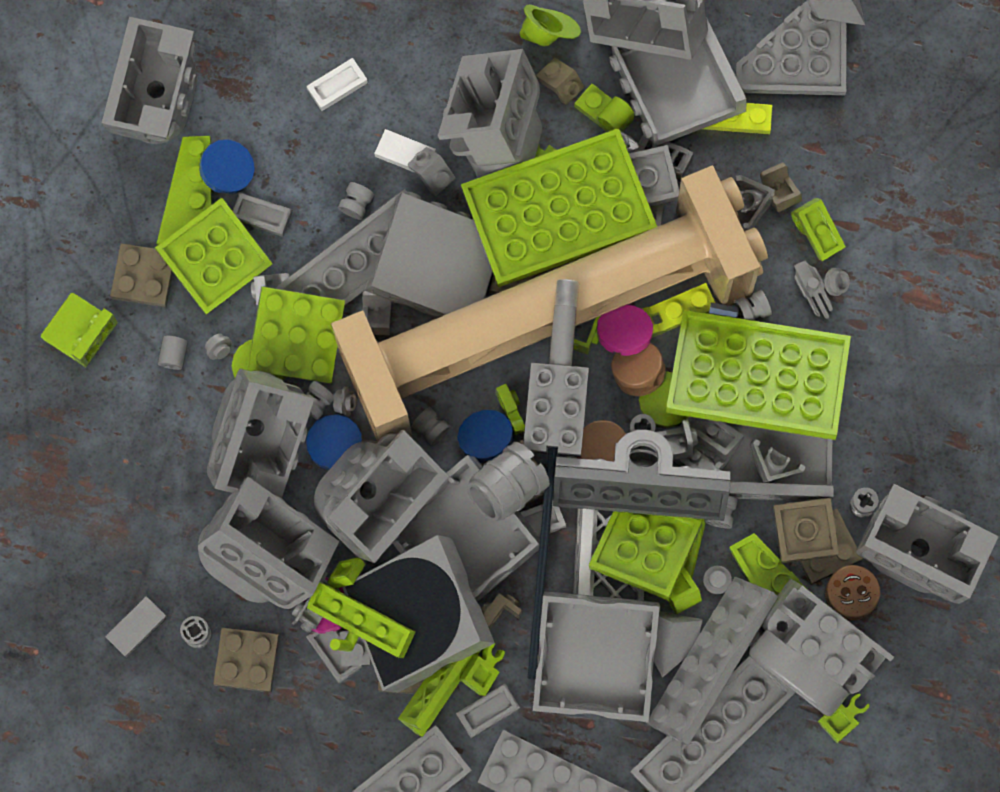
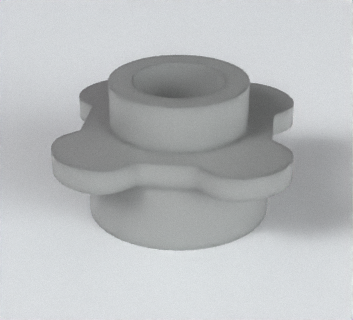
M344 386L342 390L336 391L333 399V408L335 412L344 413L345 417L349 418L351 411H354L356 407V396L353 391H349V388Z

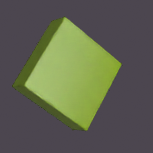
M360 557L339 561L327 582L334 589L353 585L366 564Z

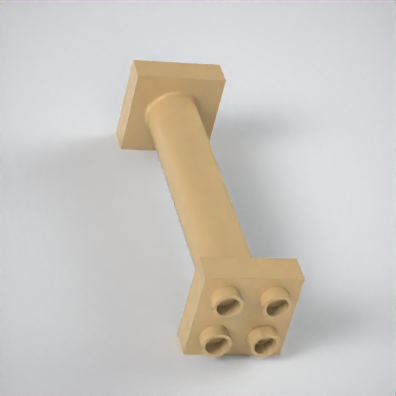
M713 165L681 178L676 207L678 219L382 342L376 341L363 310L331 323L339 353L376 440L379 441L389 433L398 434L401 430H404L413 439L408 413L402 398L552 336L556 284L559 279L575 280L579 283L575 326L701 273L705 274L718 304L731 306L739 298L751 297L757 277L763 274L761 261L768 259V254L763 239L755 227L743 231L737 211L744 209V202L734 179L730 177L720 181Z

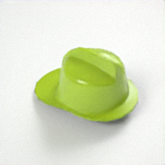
M530 4L524 7L526 18L520 31L522 39L545 47L551 45L559 37L567 39L579 37L581 33L580 26L568 15Z

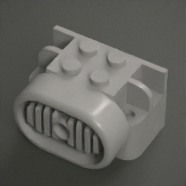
M583 0L590 42L692 60L708 32L705 11L707 0Z
M129 17L102 119V124L109 133L138 139L146 143L160 144L174 139L182 132L189 117L198 75L195 71L196 64L193 61L195 55L194 31ZM156 90H165L161 97L153 98Z
M517 49L462 56L453 87L450 89L447 107L443 112V120L438 133L439 140L451 139L450 149L453 154L466 156L478 178L535 158L543 127L536 111L540 88L538 79L524 50Z
M239 369L235 379L227 386L223 394L212 429L213 447L208 460L207 475L214 488L233 493L240 489L244 479L248 476L273 495L282 498L290 472L296 468L298 463L297 451L300 443L303 444L306 439V424L315 398L305 395L299 387L284 383L282 379L270 373ZM253 419H258L256 424L251 426L250 421Z
M401 430L398 434H386L379 441H361L348 448L318 483L314 495V507L321 523L330 529L357 557L375 563L449 476L404 430ZM362 484H363L364 487H363L362 492L360 493V488H361V486H362Z
M247 476L240 489L227 497L223 507L217 510L212 521L202 530L198 540V554L202 565L211 576L244 599L256 603L270 601L278 607L290 609L314 594L339 541L310 521L305 514L297 512L286 504L281 497L273 495Z
M893 484L889 494L883 498L877 511L873 514L856 553L870 561L881 573L919 592L933 593L956 604L970 599L999 536L966 520L967 516L957 510L951 509L948 511L940 507L941 503L931 497L925 496L922 498ZM912 544L920 546L922 551L921 557L913 554L911 550Z
M792 579L787 582L777 595L776 602L762 623L765 632L749 652L753 660L826 716H832L849 694L859 692L869 679L873 680L875 671L885 658L889 661H892L894 656Z

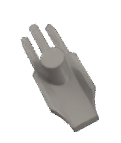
M806 260L794 265L795 281L803 297L807 298L813 312L819 317L820 313L812 299L814 297L824 318L828 319L829 314L819 294L822 295L829 311H832L833 307L824 290L825 285L817 269L809 265Z

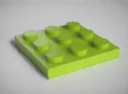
M220 198L155 247V250L205 315L254 279V276H258L272 265V262L223 198Z
M261 286L247 370L263 371L275 375L331 384L337 353V343L331 323L342 319L345 300Z
M613 511L589 563V569L669 601L702 527V521L694 518Z

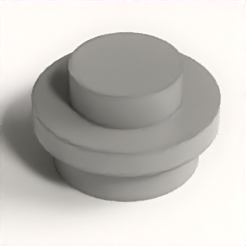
M831 268L826 273L824 279L826 291L832 296H839L848 290L850 284L848 274L840 268Z
M223 334L212 336L205 344L207 356L212 360L223 359L230 353L232 341L229 337L223 336Z
M722 566L710 567L703 577V584L706 590L716 595L725 593L732 582L730 572Z

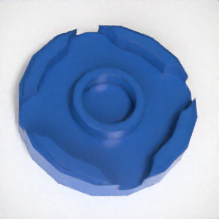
M229 139L218 140L210 144L201 155L200 176L205 184L215 192L236 194L243 190L253 178L255 170L253 158L248 149L238 142Z
M481 410L471 414L463 421L459 427L457 438L460 449L465 456H474L479 463H483V461L493 460L502 454L504 448L513 443L514 431L511 422L504 414L496 410Z
M341 415L325 416L317 420L309 429L306 438L307 451L315 464L322 469L329 470L348 448L362 441V434L356 423L348 417Z

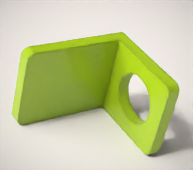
M600 316L595 318L586 343L574 339L573 350L589 355L592 344L598 345L597 325Z

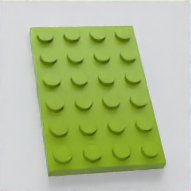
M619 128L461 184L498 287L586 257L657 227Z
M683 310L666 413L836 440L851 336Z

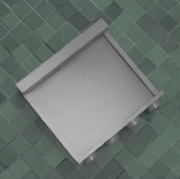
M708 19V32L692 60L627 48L618 50L617 47L612 46V56L609 57L614 72L619 71L622 77L619 79L622 90L625 94H630L632 98L630 105L634 115H640L643 122L641 123L642 132L646 139H651L654 147L746 112V96Z
M405 192L398 195L394 200L397 204L373 276L368 280L365 291L435 318L442 317L483 300L492 274V268L472 216L464 212L454 213L446 210L447 207L438 202H425L421 200V196L413 192Z
M726 423L744 436L741 444L722 469V471H730L729 496L736 499L784 501L833 499L832 439ZM757 439L761 441L760 444L769 449L772 447L777 452L790 457V461L806 467L803 472L760 483L750 443L752 440Z

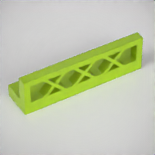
M480 651L461 661L447 664L437 670L432 676L424 679L398 720L415 734L423 737L459 684V679L472 657L478 656Z

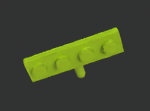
M319 582L306 607L349 631L345 640H331L330 648L332 650L351 652L358 638L361 637L390 654L404 659L415 635V631L323 582Z

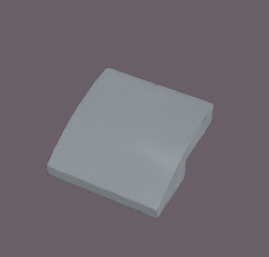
M688 417L690 429L695 428L698 445L693 446V457L673 461L680 466H690L695 469L709 470L717 468L722 470L741 444L744 436L724 422Z

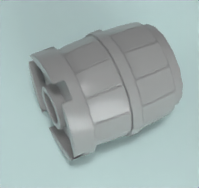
M514 442L503 449L502 454L486 462L469 480L467 490L471 500L478 510L492 521L504 520L517 510H521L535 495H540L550 485L545 468L541 463L538 466L535 465L531 460L535 455L523 444Z

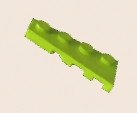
M210 136L182 137L156 243L157 246L212 205V189L205 184L199 171L201 155L211 144Z
M755 533L729 547L748 582L770 590L776 595L781 592L790 579L805 587Z

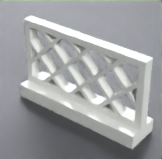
M578 508L573 594L593 596L594 587L602 582L612 594L610 597L621 598L618 593L628 584H623L615 591L605 579L606 575L602 576L599 572L589 569V563L599 543L596 539V533L601 527L607 526L611 517L609 516L605 520L598 510ZM597 518H598L599 521L601 522V524H600L598 527H597ZM594 574H595L596 577L598 578V580H597L595 583H594ZM631 586L637 593L636 600L644 601V591Z

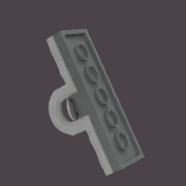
M636 430L624 435L616 443L614 462L599 458L589 460L578 459L574 456L556 457L552 506L724 521L730 492V471H722L717 468L709 470L695 469L690 466L672 467L673 448L662 435L654 431ZM638 446H647L655 450V452L644 449H633Z

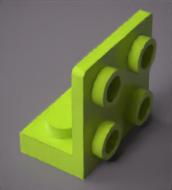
M70 293L41 334V338L86 368L118 322L114 315L105 308L101 311L75 293Z

